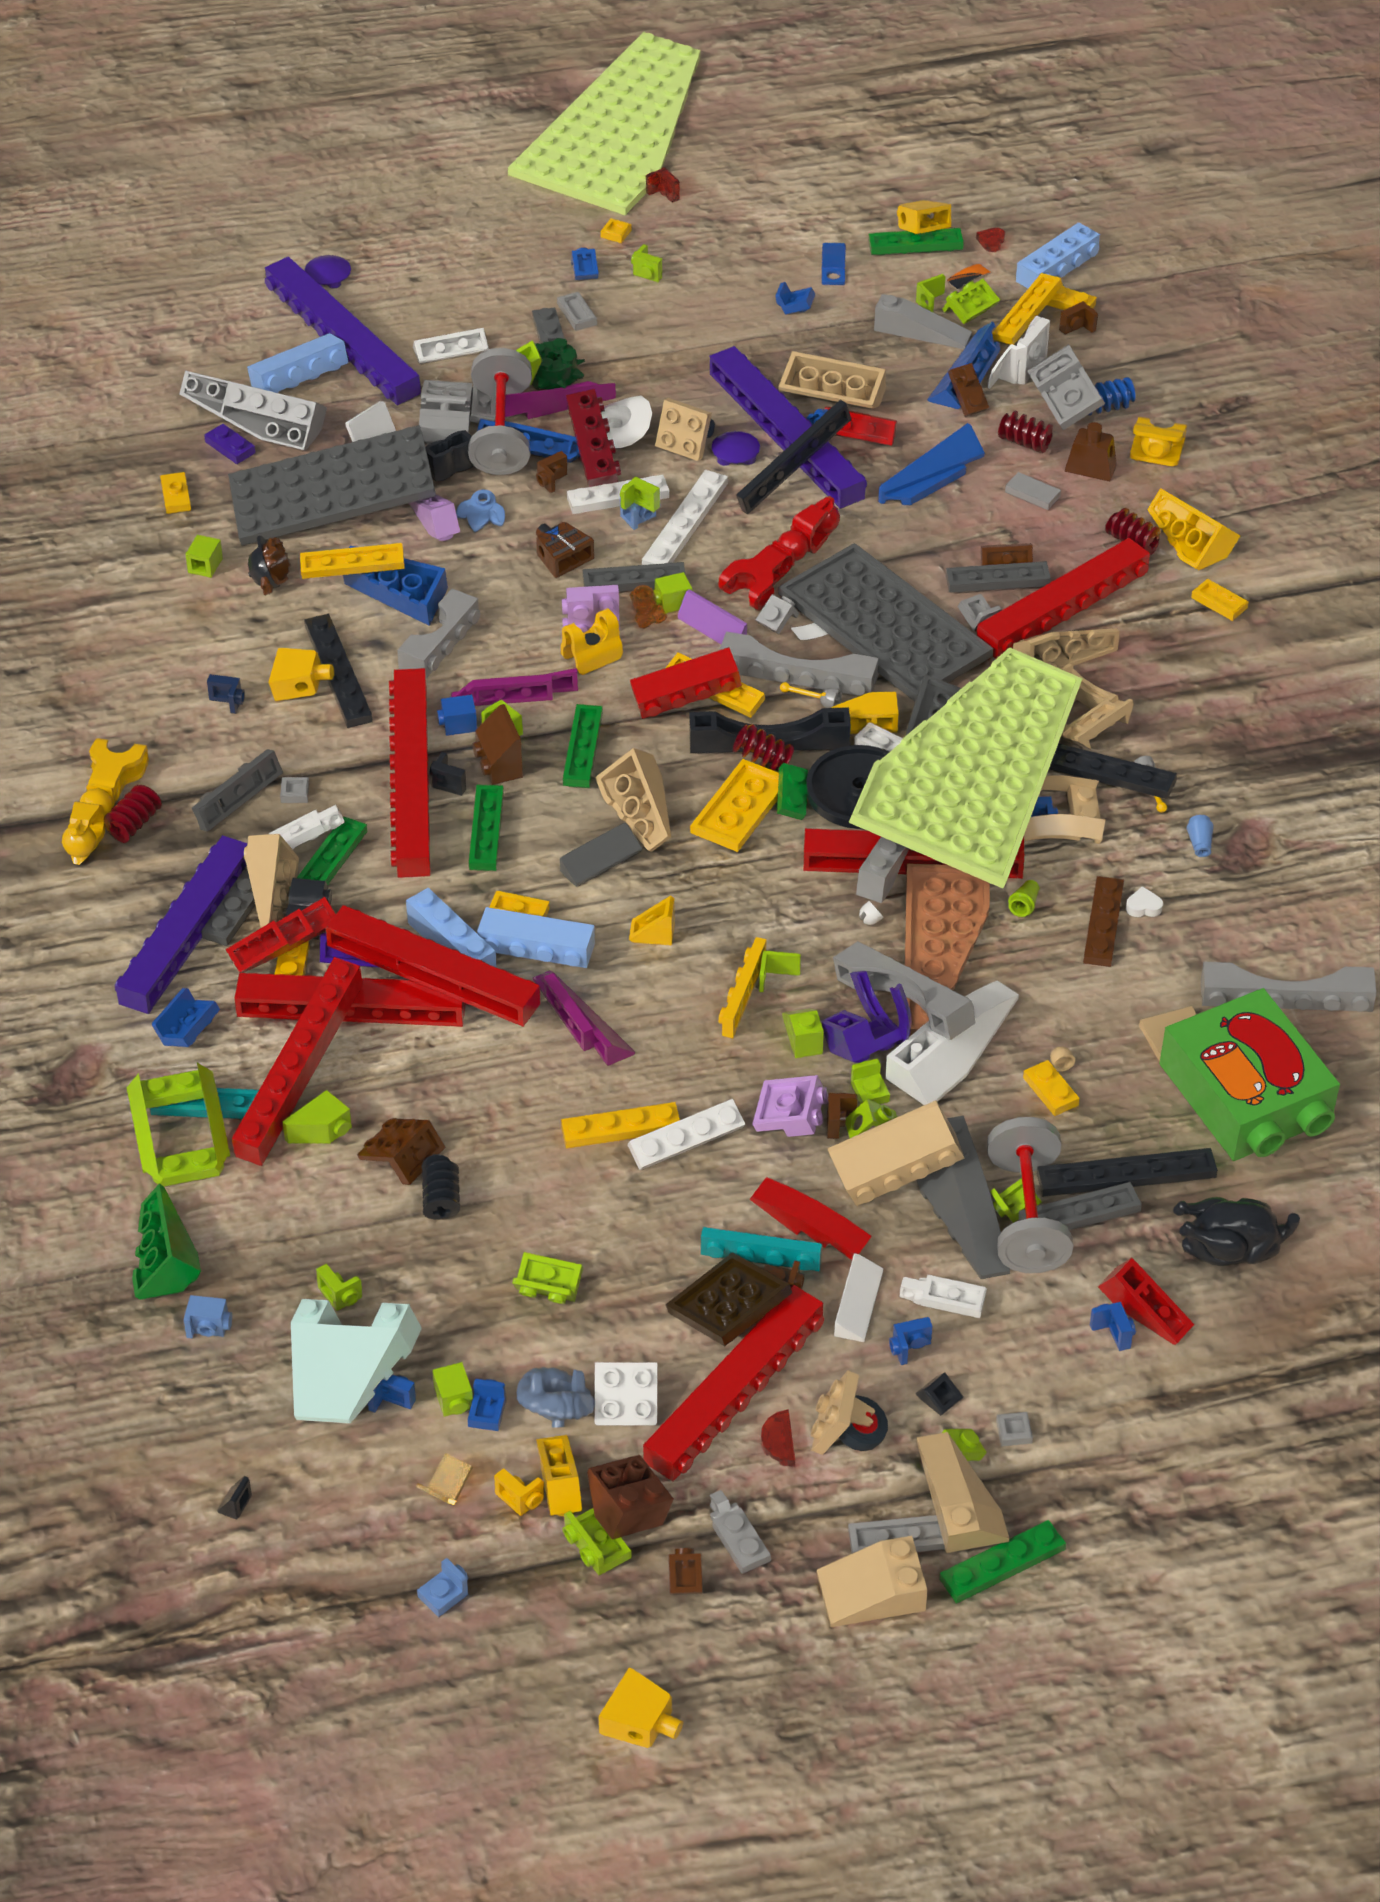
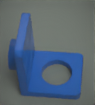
M845 243L822 244L823 285H845ZM834 273L840 277L838 279H830L827 275Z

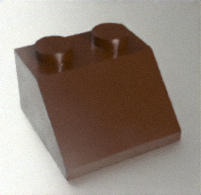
M502 704L475 730L476 742L472 743L475 757H480L482 773L484 776L488 775L492 785L523 778L521 738L505 704Z

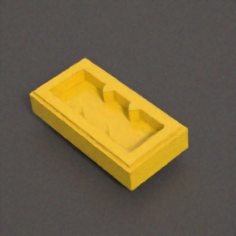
M185 472L160 475L166 514L191 511Z
M1208 578L1192 591L1191 596L1192 599L1231 621L1242 614L1249 604V601Z

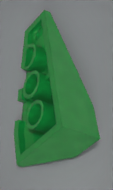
M159 1183L141 1203L138 1232L143 1235L141 1243L136 1247L135 1256L140 1258L139 1268H135L132 1275L135 1297L140 1300L183 1292L190 1283L198 1279L201 1272L198 1252L165 1187Z

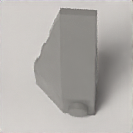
M882 294L875 307L874 331L965 349L972 336V331L904 298Z

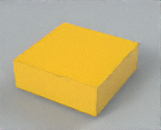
M610 218L601 230V238L622 243L631 232V224Z

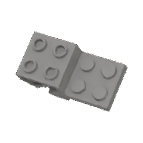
M1069 344L1027 370L1063 430L1105 404Z
M424 380L421 392L419 425L425 444L444 440L447 436L457 431L466 430L469 433L472 383Z

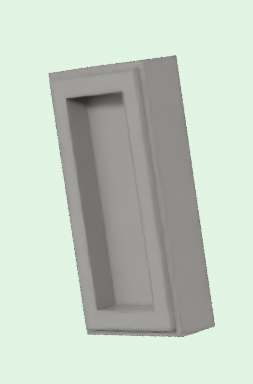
M579 292L557 297V305L575 331L597 325L596 316Z
M1020 472L1005 487L1006 493L1046 510H1049L1061 497L1060 489Z

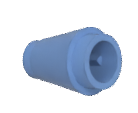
M1206 815L1191 817L1186 827L1195 855L1198 857H1206L1211 854L1214 824Z

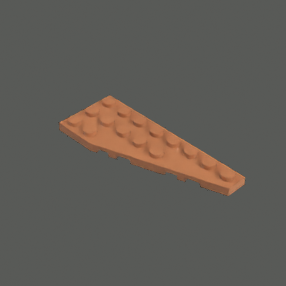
M907 863L905 966L954 991L988 918L990 883L949 865ZM907 998L912 1018L910 1037L927 1023L929 1018L920 1005Z

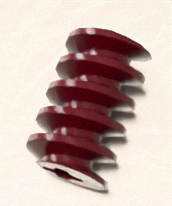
M1013 411L1011 416L1006 413L1002 417L998 428L999 438H1006L1009 442L1015 441L1020 446L1024 444V447L1028 449L1033 448L1036 452H1046L1052 440L1053 424H1048L1046 429H1044V421L1040 420L1036 426V418L1031 417L1027 423V415L1022 414L1018 419V411Z
M1126 507L1112 514L1105 524L1107 534L1120 539V542L1127 538L1132 539L1147 550L1150 556L1158 548L1161 528L1153 527V523L1149 521L1145 523L1143 517L1138 518L1136 513H1130V510Z
M746 724L741 729L733 746L734 753L743 748V758L752 753L751 762L753 763L759 757L762 758L760 766L764 767L768 762L771 763L769 769L773 771L783 763L789 764L794 752L793 745H785L782 739L775 741L773 734L766 736V731L763 729L757 731V727L754 724L749 726Z
M145 785L134 786L105 815L104 825L107 831L115 840L121 843L128 842L130 837L134 836L136 831L142 828L143 823L148 822L149 818L155 815L156 810L161 808V799L154 790Z

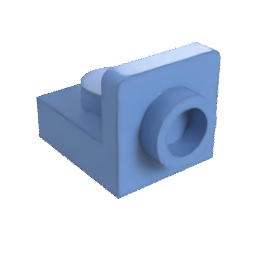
M448 1558L441 1562L442 1572L417 1590L418 1598L438 1617L468 1595L467 1573L459 1564L454 1565Z

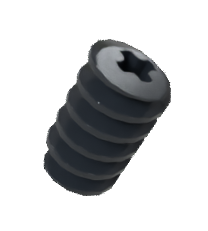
M431 1155L424 1159L422 1163L423 1215L433 1220L450 1218L457 1215L460 1211L459 1166L444 1155Z

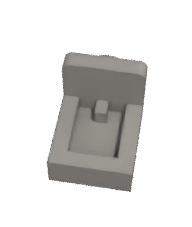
M772 594L756 618V621L769 630L780 634L790 616L797 618L799 613L794 608L795 603L785 596H782L780 599Z
M982 594L962 600L958 605L959 610L973 631L977 630L979 623L1002 610L999 605L990 608Z

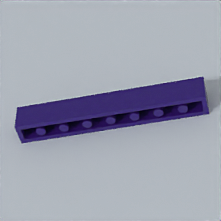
M222 835L216 845H212L209 855L203 863L198 865L192 879L185 883L183 891L177 900L172 901L165 917L158 921L155 931L150 937L145 939L138 955L131 959L129 967L123 976L118 977L115 983V991L117 992L119 1005L146 1014L151 1012L202 939V929L246 867L244 848L248 843Z

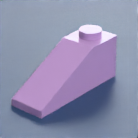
M437 494L434 497L409 503L430 536L439 539V541L453 538V534L460 532L454 503Z

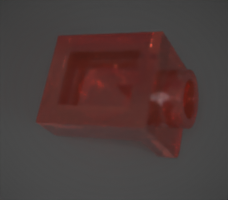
M666 168L647 174L646 193L652 195L660 192L673 203L680 200V181Z

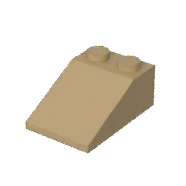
M912 1536L879 1541L817 1569V1577L830 1627L926 1611L927 1587Z

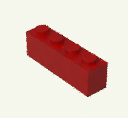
M730 647L630 680L632 692L642 719L657 716L662 712L681 708L686 704L705 700L710 696L729 692L742 686L739 671Z

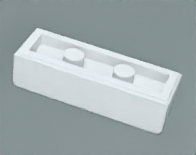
M484 328L416 340L413 343V349L419 364L489 350Z
M854 1253L835 1321L834 1336L864 1342L881 1282L883 1268L859 1254Z

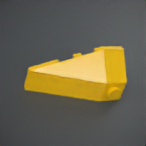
M1161 488L1147 509L1158 527L1168 537L1167 540L1177 551L1178 557L1197 570L1227 558L1240 538L1239 534Z

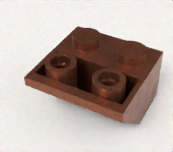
M640 1454L588 1469L587 1474L594 1515L611 1539L663 1525L674 1498Z

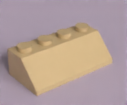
M792 351L779 384V390L836 402L841 399L847 404L873 409L880 406L886 390V369Z
M936 1100L827 1148L844 1187L856 1206L868 1203L876 1197L890 1191H895L903 1185L917 1179H922L928 1174L944 1167L952 1166L956 1162L965 1159L956 1133Z

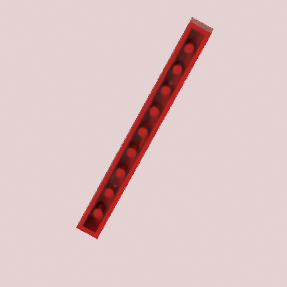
M425 668L395 669L394 680H389V695L394 696L393 699H389L390 714H394V717H389L390 733H394V735L389 736L390 751H395V754H390V770H395V773H390V788L395 789V792H390L391 808H395V811H390L391 828L396 827V831H390L391 847H396V850H391V867H397L398 878L431 876Z

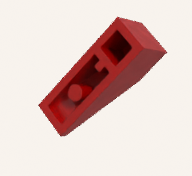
M1133 1258L1117 1266L1098 1286L1112 1303L1121 1302L1128 1316L1173 1345L1178 1344L1195 1325Z

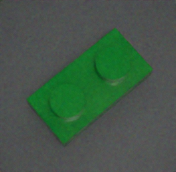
M786 763L779 767L777 814L799 820L806 816L808 769Z

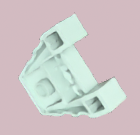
M301 1300L291 1321L294 1417L296 1420L351 1423L375 1395L373 1391L382 1379L387 1381L393 1374L392 1367L400 1358L406 1359L415 1345L422 1327L409 1304L382 1303L372 1326L369 1327L342 1325L329 1300Z

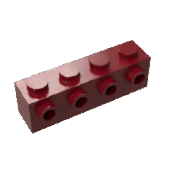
M595 389L566 395L567 407L588 487L618 482L617 476L622 474L619 461L613 460L612 454H616L613 439L608 440L607 433H610L608 419L602 418L601 412L605 411L602 397L597 398Z

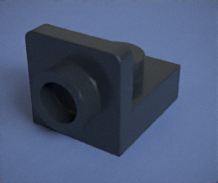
M442 752L438 759L434 760L430 766L429 774L432 776L433 788L462 796L466 791V770L448 765V754Z

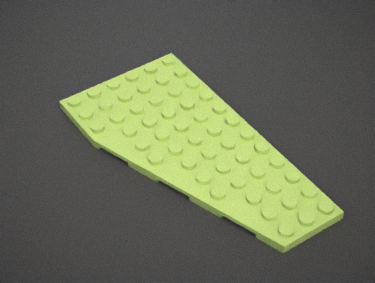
M643 32L508 167V175L626 215L660 180L661 170L666 155L669 153L675 135V128L680 113L683 111L688 96V89L700 60V50Z
M1008 648L992 662L988 669L974 681L967 683L927 721L924 720L902 739L899 745L873 764L849 823L990 884L1004 888L1083 678L1015 649Z

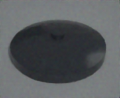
M849 745L833 749L819 757L813 763L807 775L806 793L813 809L824 819L836 825L862 829L849 823V820L873 764L877 760H881L890 751L869 745Z

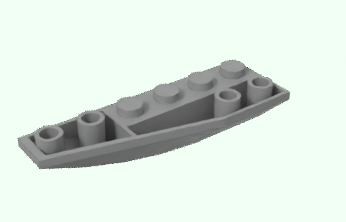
M186 370L179 393L261 440L304 451L308 449L321 432L327 407L316 402Z

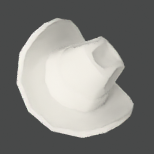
M642 396L629 397L604 406L605 411L601 412L602 418L608 419L610 433H607L608 440L613 439L615 448L632 445L642 438L649 429L652 418L650 403Z

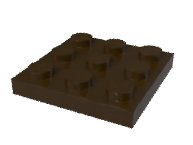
M732 1252L665 1305L669 1314L721 1345L726 1346L793 1292L789 1283Z

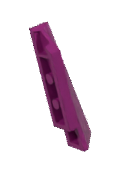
M586 381L566 386V388L506 394L505 417L525 413L527 419H533L568 410L566 395L595 389L597 398L602 397L603 401L615 399L616 385L615 383L597 384Z
M577 668L542 675L476 679L470 681L460 691L452 692L451 697L472 695L475 706L493 705L501 699L507 704L553 700V693L578 691Z
M549 970L533 977V981L540 985V991L583 1051L595 1048L607 1066L635 1055V1051L554 972Z

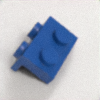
M182 988L152 1022V1027L164 1046L189 1047L196 1041V1037L212 1022L220 1008L215 1001L195 1000L188 988Z

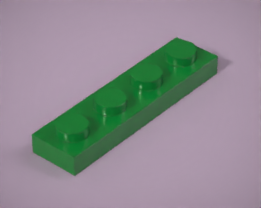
M961 228L940 229L920 234L898 231L869 233L868 235L871 255L963 250L964 245Z
M576 704L563 774V786L590 788L603 716V706Z
M476 785L469 870H497L504 796L503 785Z
M343 816L345 822L331 831L297 878L326 881L327 885H329L368 832L367 824Z
M1047 1520L1010 1538L1009 1542L1000 1543L940 1572L939 1580L957 1604L1065 1551L1066 1542L1052 1523Z

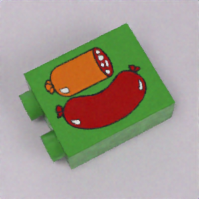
M1264 988L1165 1027L1159 1062L1160 1066L1233 1162L1253 1153L1258 1157L1269 1156L1277 1151L1285 1140L1303 1132L1310 1137L1319 1135L1334 1122V1109L1340 1083Z

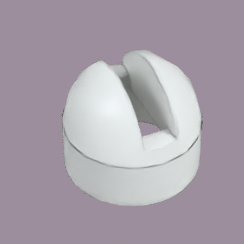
M870 901L860 909L859 917L861 920H864V924L874 925L883 918Z

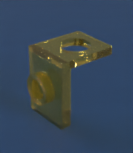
M445 1453L429 1486L418 1483L416 1487L444 1502L455 1505L473 1466Z

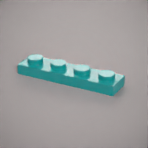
M217 1088L223 1118L243 1119L259 1090ZM204 1098L150 1108L151 1115L207 1117Z
M703 1227L701 1233V1255L713 1258H726L733 1252L749 1262L791 1268L795 1260L801 1262L800 1270L820 1271L821 1243Z

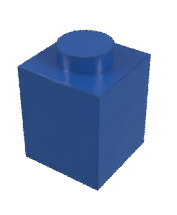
M472 695L441 699V710H437L439 726L444 725L446 736L475 732L477 729L476 710Z

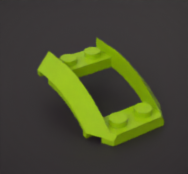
M198 1062V1070L140 1081L138 1073L127 1086L142 1171L152 1176L156 1184L160 1183L163 1186L220 1176L224 1169V1162L230 1156L213 1071ZM204 1098L213 1147L155 1158L146 1109Z

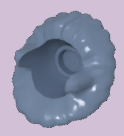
M554 1367L533 1368L523 1375L517 1386V1400L519 1404L525 1409L538 1413L552 1421V1428L565 1427V1420H578L588 1416L594 1410V1397L585 1387L583 1371L575 1369L573 1376H571L567 1372Z

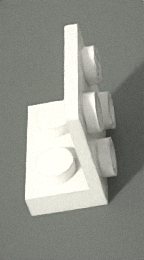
M379 401L345 424L352 442L396 431L384 401Z
M595 1363V1424L597 1426H655L657 1424L658 1364Z

